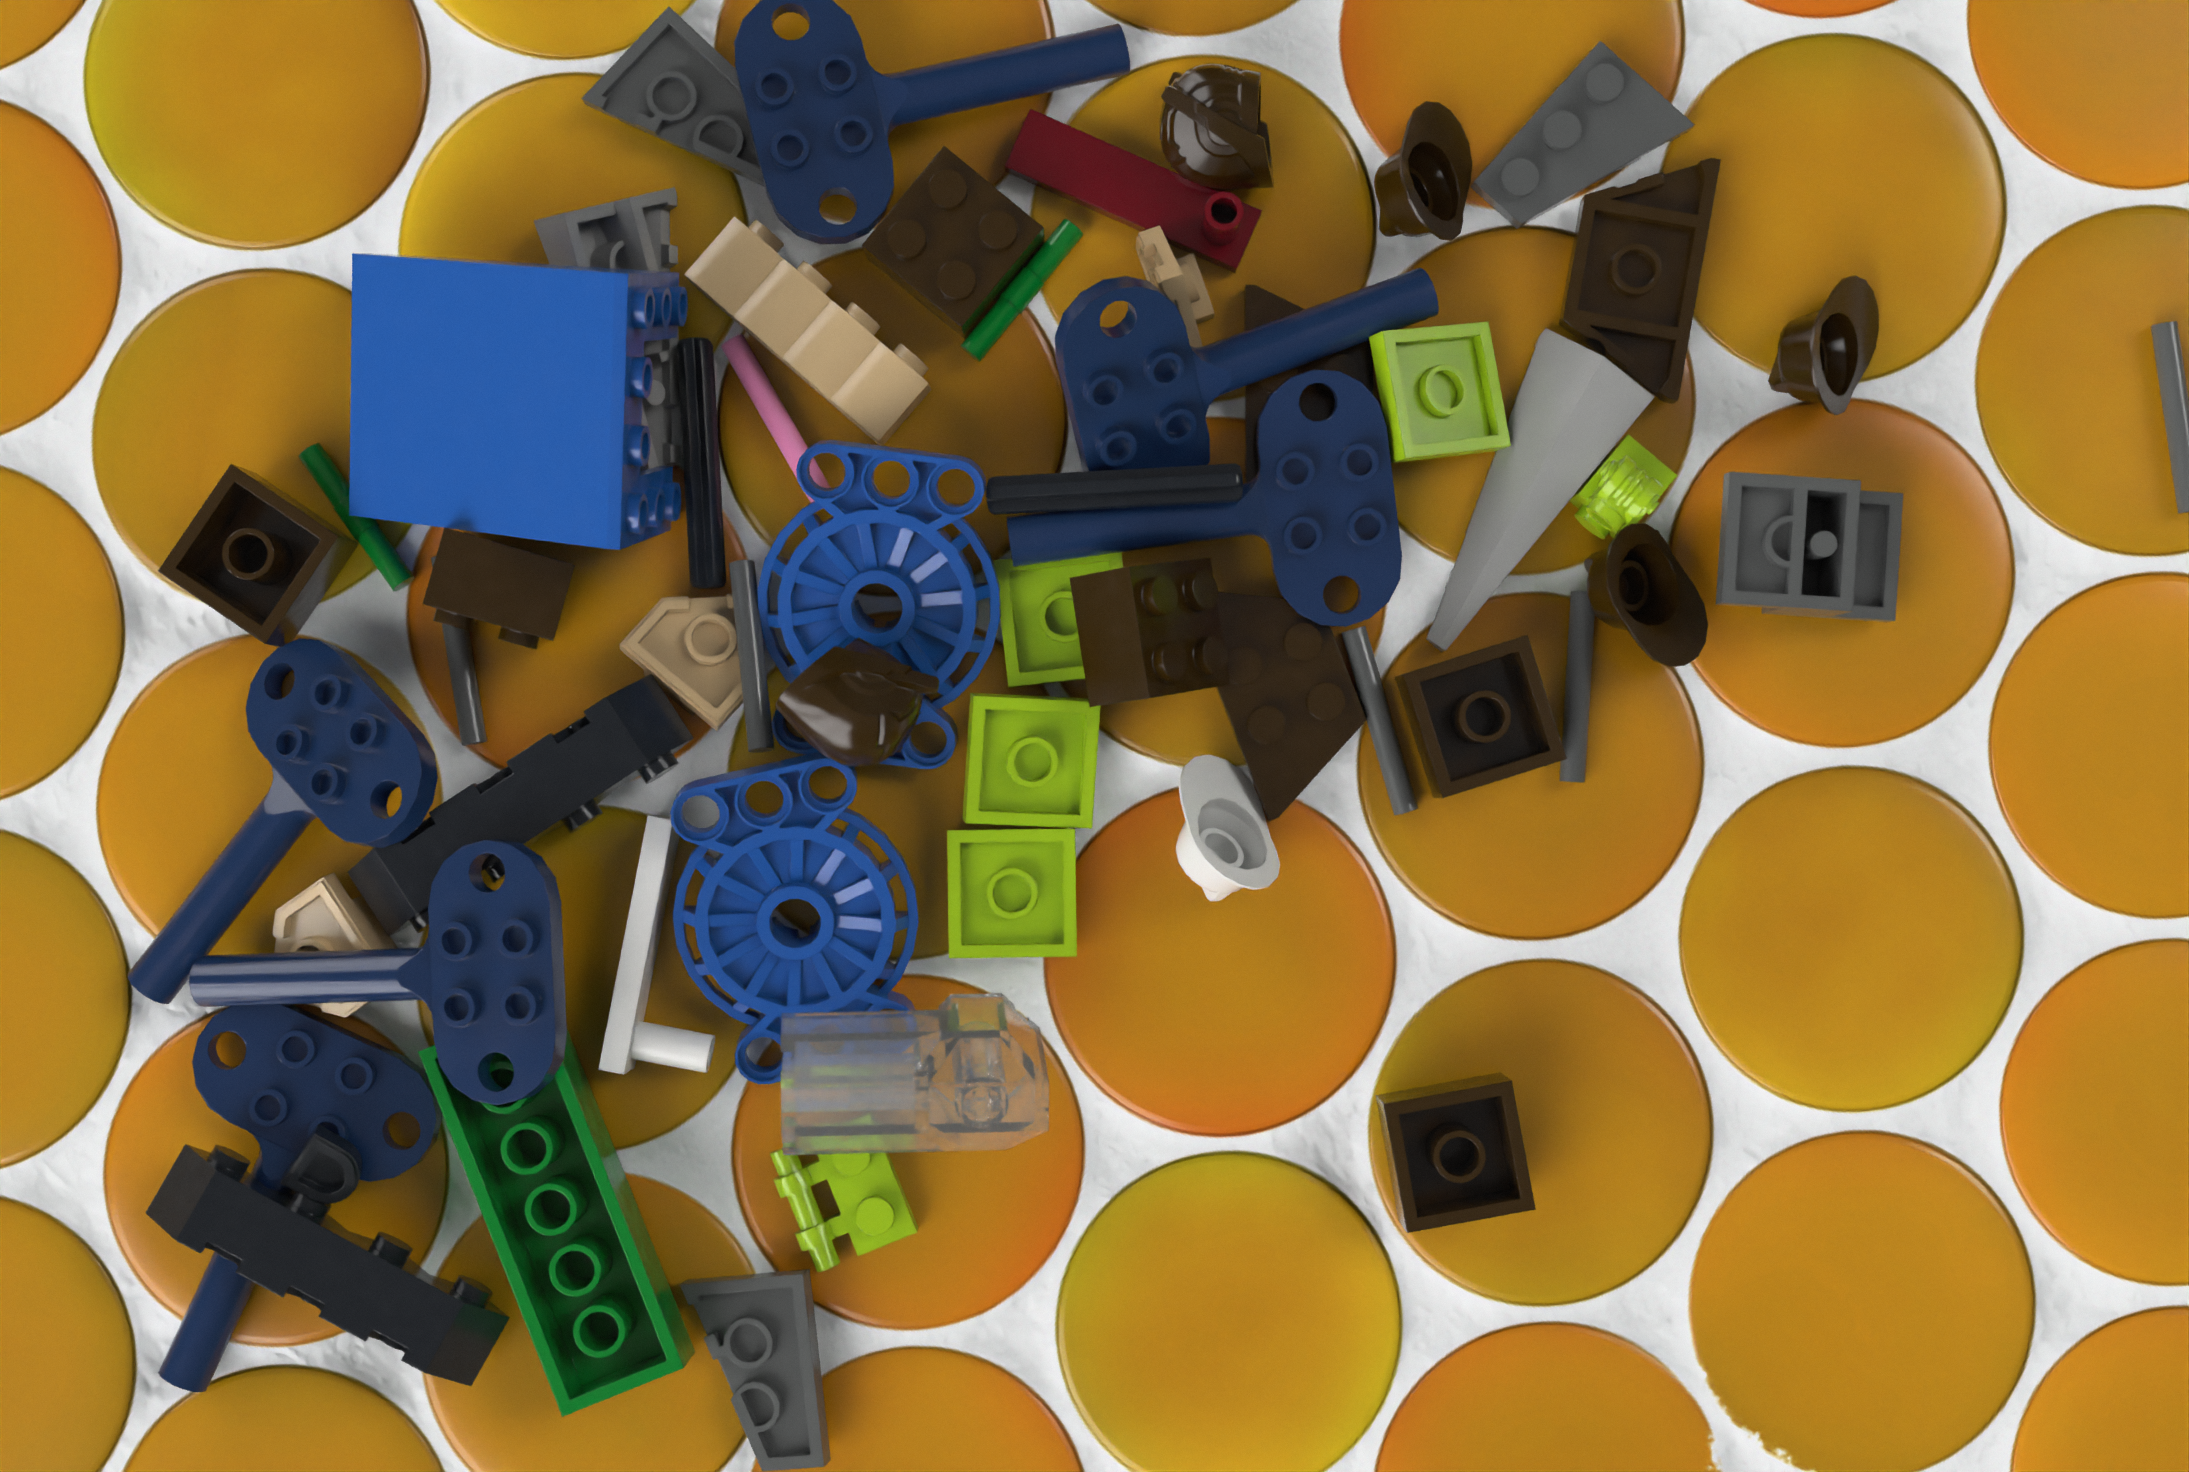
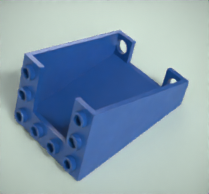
M352 253L349 515L614 550L624 549L670 531L671 521H677L680 514L681 488L679 483L672 482L673 466H657L640 471V466H646L648 463L651 446L648 426L641 425L642 398L649 397L653 380L651 359L644 357V341L677 338V327L684 326L686 322L688 297L686 288L679 287V273L393 254Z

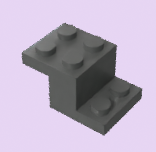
M1728 472L1724 474L1716 604L1762 607V614L1879 622L1895 621L1903 493L1862 491L1861 480Z

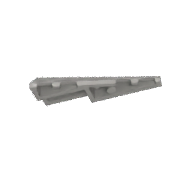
M675 187L534 220L549 264L670 272V268L678 264V246L670 245V210L677 207ZM679 326L677 327V338L644 341V357L651 359L653 380L649 397L642 398L641 425L648 426L651 446L648 463L646 466H640V471L657 466H675L680 463V446L672 444L671 409L679 406L677 359Z
M1547 328L1537 338L1534 346L1535 350L1525 377L1518 389L1514 400L1515 404L1507 422L1511 446L1495 451L1466 529V536L1454 568L1450 572L1434 622L1426 637V640L1441 652L1448 649L1654 398L1652 394L1606 357Z

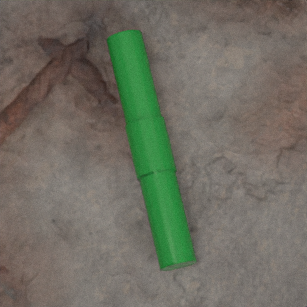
M1064 219L1028 264L1019 271L999 296L1000 298L961 344L962 349L971 357L980 362L1016 317L1025 310L1038 294L1047 279L1084 235L1077 226Z
M316 443L302 451L299 459L392 590L398 591L411 583L415 578L380 529L376 519L349 515L350 485L322 445Z

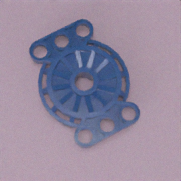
M821 440L811 445L802 454L796 468L797 481L801 489L814 501L803 507L779 532L764 560L757 590L758 611L768 653L783 677L791 684L804 670L834 646L845 648L853 640L860 637L890 653L902 664L911 666L912 670L936 676L939 679V689L937 692L941 695L932 700L925 694L923 695L922 706L916 725L929 721L938 724L946 734V746L935 754H926L915 748L910 734L900 752L889 756L879 764L919 769L937 768L950 759L958 740L957 725L942 707L954 701L978 677L993 650L1001 619L1000 584L992 557L976 530L963 518L974 512L982 502L986 491L985 475L981 467L972 459L959 455L839 440ZM820 453H831L841 459L845 466V477L841 485L835 488H824L813 481L809 466L814 456ZM884 461L901 463L910 475L908 490L899 496H888L880 492L874 483L876 467ZM949 469H960L967 472L975 486L973 497L963 504H952L943 499L938 491L939 477L943 472ZM822 508L832 515V517L824 522L816 514ZM803 522L809 535L795 548L790 560L779 556L789 536ZM952 523L960 533L952 538L942 527ZM969 543L982 563L987 582L976 583L971 564L962 551ZM773 571L782 577L777 596L778 610L770 611L769 588ZM880 583L889 586L898 594L902 602V615L892 621H887L885 627H874L875 620L864 613L859 600H855L859 589L868 584ZM990 597V622L986 638L974 634L979 615L978 601ZM773 627L781 629L785 645L795 660L792 664H790L780 648ZM966 652L979 653L971 669L954 685L949 676L958 668ZM776 709L772 720V729L778 743L786 750L799 754L819 752L804 738L794 736L789 732L785 723V717Z
M820 752L694 780L685 784L677 792L670 811L671 824L675 832L684 840L697 844L691 852L677 884L673 910L676 946L688 975L706 998L732 1018L748 1024L740 1033L737 1041L735 1064L740 1074L747 1080L757 1084H772L894 1056L906 1051L914 1042L917 1034V1011L912 1001L903 994L891 991L901 980L914 952L919 916L916 888L904 857L889 837L863 815L847 808L853 802L857 792L858 782L855 767L842 765ZM823 766H832L839 769L847 780L845 791L833 799H824L817 796L809 785L810 776L816 769ZM758 781L772 782L780 788L783 794V803L774 812H757L749 806L746 800L747 789ZM701 795L711 798L717 804L720 812V817L716 823L707 828H698L687 822L683 815L682 806L689 798ZM837 818L847 822L843 830L831 824ZM860 830L878 843L888 856V860L880 863L871 850L856 838ZM709 849L720 852L715 859L705 853ZM696 868L704 876L697 898V905H685L687 887ZM897 873L906 892L908 911L895 910L894 892L889 880ZM788 899H801L809 902L817 909L820 918L810 926L808 936L800 938L798 929L787 927L776 916L772 917V911L781 902ZM685 923L695 927L697 947L702 956L698 959H695L687 940ZM907 928L905 944L894 964L888 960L892 951L894 934ZM706 975H712L720 987L735 998V1000H731L719 991ZM877 978L884 979L879 986L872 984ZM749 1008L759 1011L760 1013L749 1010ZM888 1008L900 1011L907 1020L906 1029L894 1038L879 1036L870 1025L872 1017L878 1011ZM831 1023L837 1025L843 1031L845 1041L839 1049L833 1052H822L811 1045L808 1039L809 1032L818 1024ZM759 1037H768L780 1044L783 1055L776 1064L762 1067L754 1064L749 1059L746 1053L747 1046L752 1040Z

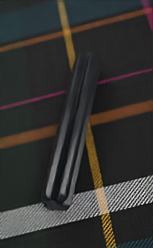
M689 337L678 341L677 359L690 583L697 589H715L725 586L726 566L713 345L708 338Z
M1217 464L995 476L988 479L986 500L990 513L994 515L1238 502L1242 499L1243 475L1240 465Z

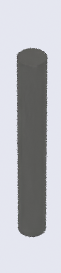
M2173 321L2150 327L2178 514L2189 512V397L2178 323Z
M436 556L431 558L432 568L434 566ZM442 624L461 744L466 746L487 742L470 633L468 630Z
M737 560L729 563L748 750L751 753H762L774 750V739L762 627L758 611L755 562L753 560Z
M1571 591L1562 728V745L1567 759L1560 762L1559 781L1585 783L1595 613L1591 609L1586 591Z
M1366 626L1342 632L1341 635L1394 816L1419 809Z

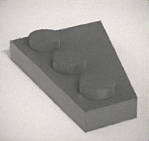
M668 6L581 99L591 108L765 187L736 75V68Z
M1599 41L1477 177L1471 188L1518 229L1583 192L1594 183L1636 162L1642 156L1666 142H1671L1687 133L1695 124L1604 43Z
M810 1269L688 1279L681 1283V1289L689 1306L694 1304L707 1336L704 1337V1341L712 1359L718 1358L733 1392L731 1402L761 1470L774 1471L825 1467L831 1460Z

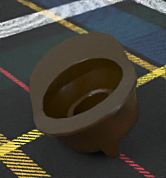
M1426 101L1413 110L1406 126L1401 148L1382 163L1376 171L1374 187L1380 206L1379 230L1385 237L1401 234L1408 237H1422L1433 234L1440 240L1452 241L1461 233L1463 212L1471 182L1472 159L1470 147L1460 122L1451 110L1439 102Z
M1856 275L1843 278L1832 290L1821 310L1792 320L1784 326L1780 333L1778 353L1768 379L1772 390L1789 393L1790 396L1800 401L1821 403L1824 409L1834 416L1845 412L1852 393L1874 354L1879 331V314L1874 291L1865 279Z
M1646 523L1627 525L1616 533L1607 549L1592 553L1584 561V567L1588 573L1587 596L1591 609L1599 620L1613 628L1627 630L1638 646L1653 661L1667 667L1685 666L1699 656L1706 643L1708 621L1705 605L1695 585L1674 557L1669 545L1660 532Z

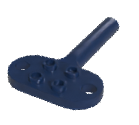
M761 0L743 18L734 41L736 75L767 197L777 218L796 236L818 244H846L868 234L886 215L894 193L893 160L888 145L889 134L894 128L904 124L1120 77L1130 73V58L1124 32L1119 24H1114L897 73L881 74L869 65L861 37L851 16L833 0ZM788 12L802 15L809 24L807 33L797 40H786L779 37L772 26L780 15ZM843 195L854 203L857 210L855 216L849 222L835 225L827 222L819 212L821 203L829 196Z
M1418 268L1203 347L1190 346L1186 326L1177 306L1150 281L1124 276L1105 279L1082 291L1063 312L1055 334L1056 364L1083 471L1208 465L1210 462V437L1206 423V414L1209 405L1216 397L1367 342L1370 336L1381 331L1402 329L1435 317L1439 311L1438 298L1429 275L1424 269ZM1121 300L1128 302L1126 316L1119 324L1107 328L1100 326V316L1107 305Z
M1310 370L1290 377L1269 394L1258 416L1256 436L1258 471L1250 482L1243 484V495L1240 501L1007 516L1013 567L1254 535L1264 539L1268 544L1272 571L1279 592L1299 615L1320 625L1343 627L1370 619L1389 602L1400 581L1402 561L1387 426L1379 401L1362 382L1340 371ZM1313 383H1321L1327 386L1332 391L1335 399L1332 413L1321 421H1312L1306 418L1299 406V398L1302 391ZM1337 576L1352 578L1358 588V598L1355 604L1349 610L1343 612L1330 610L1325 605L1323 599V590L1326 584Z
M300 638L286 643L283 647H278L262 662L253 678L246 704L248 732L258 750L272 766V785L266 796L128 972V980L131 985L145 997L161 1004H169L189 980L190 971L195 960L202 955L210 953L315 818H319L331 832L346 842L384 848L403 841L421 825L434 800L438 779L435 753L424 734L354 658L335 645L320 640ZM293 670L295 676L294 686L291 692L283 698L281 692L282 682L285 676ZM400 787L402 793L401 805L398 811L392 817H389L387 813L388 798L395 788Z
M490 839L464 845L443 862L431 884L428 907L429 932L428 938L422 947L202 955L195 960L190 971V992L193 1000L203 1007L422 1000L427 1004L432 1014L434 1043L439 1065L453 1087L474 1101L493 1105L529 1098L553 1080L564 1060L567 1038L562 909L556 877L543 858L522 843ZM491 854L500 858L505 868V879L501 887L496 891L487 887L481 874L482 865ZM497 1053L507 1056L513 1064L514 1076L510 1086L507 1088L497 1085L491 1077L490 1064Z
M293 1004L230 1006L213 1016L198 1036L192 1060L196 1087L211 1110L228 1122L247 1130L258 1141L260 1147L259 1156L250 1174L267 1188L291 1196L294 1195L295 1191L280 1184L282 1177L318 1124L348 1140L357 1148L362 1158L360 1180L368 1182L399 1176L422 1162L437 1141L442 1121V1112L424 1069L406 1056ZM226 1031L239 1035L246 1046L245 1059L237 1067L226 1065L217 1055V1041ZM395 1113H410L420 1124V1137L414 1146H401L392 1139L389 1124ZM215 1251L158 1372L160 1377L166 1382L191 1392H205L256 1284L236 1273L238 1266L234 1262L221 1257Z

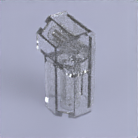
M1002 993L950 994L938 1006V1010L782 1013L781 1136L783 1155L1007 1150L1049 1131V1078L1040 1027L1028 1016L1026 1020L1015 1009V1005Z

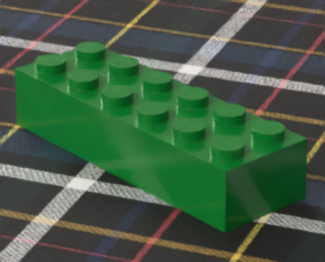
M568 1029L564 1060L553 1080L532 1097L500 1105L474 1101L453 1087L439 1065L435 1045L418 1051L562 1417L683 1369L694 1355L695 1349ZM497 1053L491 1061L490 1073L494 1082L500 1087L507 1088L510 1086L514 1076V1069L507 1056Z

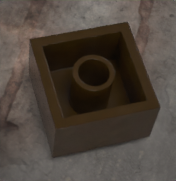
M943 146L865 240L862 247L867 259L962 338L966 339L1000 298L999 296L1014 277L1028 264L1045 243L1043 226L948 148Z
M230 464L158 572L264 644L283 647L286 643L292 642L359 543L257 473Z
M444 527L423 604L436 608L433 621L472 632L476 619L501 626L498 639L537 650L540 637L554 641L575 565Z
M1211 558L1130 566L1070 578L1090 707L1230 685L1227 667L1228 652L1223 641L1217 603L1218 588L1213 577Z
M1528 635L1395 677L1433 798L1452 796L1567 759Z
M1499 1072L1375 1095L1398 1221L1407 1233L1536 1210L1512 1080Z

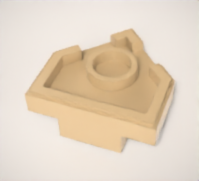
M1160 225L1139 232L1138 237H1136V251L1147 281H1150L1165 293L1177 306L1186 326L1190 346L1202 347L1197 324L1213 319L1215 312L1194 253L1176 259Z
M727 594V596L706 598H688V596L661 598L619 644L620 650L644 670L645 677L652 674L666 695L691 716L696 713L716 731L723 726L743 703L732 594Z
M335 873L322 877L275 912L272 933L273 937H276L274 953L398 948L392 938L388 936L364 897L360 896L351 899ZM371 1002L314 1003L307 1005L319 1007L322 1009V1012L348 1017Z

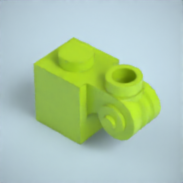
M1628 434L1616 443L1569 502L1579 509L1574 516L1588 531L1601 539H1605L1608 534L1614 538L1619 530L1629 524H1637L1646 513L1650 515L1659 505L1658 499L1678 475Z

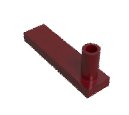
M1033 109L1029 110L1005 164V172L1142 232L1160 225L1168 244L1190 254L1194 253L1195 256L1234 273L1237 271L1262 213V210L1241 202L1231 192H1219L1210 187L1194 183L1176 172Z

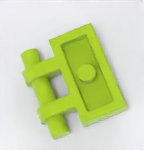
M872 1111L813 1134L810 1138L819 1159L804 1166L801 1165L793 1144L770 1153L778 1173V1177L773 1179L780 1198H788L800 1230L795 1232V1236L801 1251H809L817 1273L841 1263L832 1242L836 1237L849 1233L857 1256H860L918 1232V1225ZM827 1179L840 1212L823 1219L810 1186Z

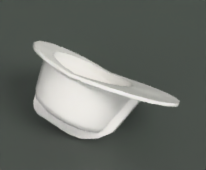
M1213 755L1194 757L1183 767L1178 782L1180 801L1186 820L1178 835L1176 844L1179 864L1186 875L1202 887L1209 901H1220L1232 892L1239 891L1242 888L1256 890L1269 887L1278 878L1280 861L1269 833L1262 804L1254 786L1239 768L1226 759Z

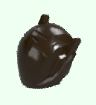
M1222 64L1199 65L1187 70L1184 74L1174 72L1168 81L1169 86L1165 88L1161 96L1164 102L1159 120L1161 146L1170 166L1183 178L1204 187L1226 190L1273 188L1274 178L1268 125L1261 120V73Z
M859 637L845 648L834 646L812 663L783 691L775 707L793 728L824 756L842 765L854 767L869 766L881 763L889 756H893L903 749L904 743L916 725L922 706L923 695L935 694L939 689V679L936 676L912 670L911 666L902 664L890 653Z

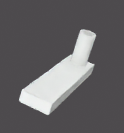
M648 815L598 1070L624 1075L635 1068L636 1060L707 1073L711 1064L715 1035L643 1022L680 837L671 824V817L662 815Z

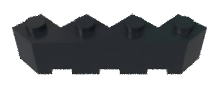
M650 674L603 698L583 711L586 715L585 717L556 734H548L508 760L506 768L479 784H471L430 811V817L422 821L421 825L403 841L384 848H373L347 873L388 936L390 937L411 924L417 933L429 928L428 907L431 884L443 862L462 846L483 840L501 839L522 843L529 848L541 837L565 825L570 834L574 833L603 814L598 803L618 787L640 775L646 784L651 783L676 767L679 762L673 754L691 741L693 736L654 676ZM491 854L485 859L481 870L482 878L489 875L493 883H497L505 878V868L500 858Z
M187 1144L184 1145L146 1211V1214L173 1239L198 1253L203 1252L205 1248L215 1251L221 1257L234 1262L238 1266L236 1273L281 1297L286 1296V1294L300 1297L321 1310L318 1317L365 1342L370 1337L381 1340L386 1345L403 1351L405 1354L401 1361L426 1374L472 1386L510 1318L489 1301L493 1295L491 1289L464 1275H459L455 1283L430 1275L409 1258L413 1249L400 1239L384 1232H378L375 1239L350 1232L328 1215L332 1207L331 1204L318 1202L298 1191L291 1196L267 1188L247 1171L251 1162L227 1147L215 1145L213 1150L208 1152Z

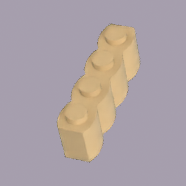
M733 217L684 275L709 300L835 406L880 446H883L931 391L929 383L922 377L929 368L904 345L899 344L894 351H891L874 336L881 327L856 304L851 302L844 310L826 295L832 285L807 262L803 261L796 269L778 254L784 246L783 242L762 223L755 219L747 227L736 217Z

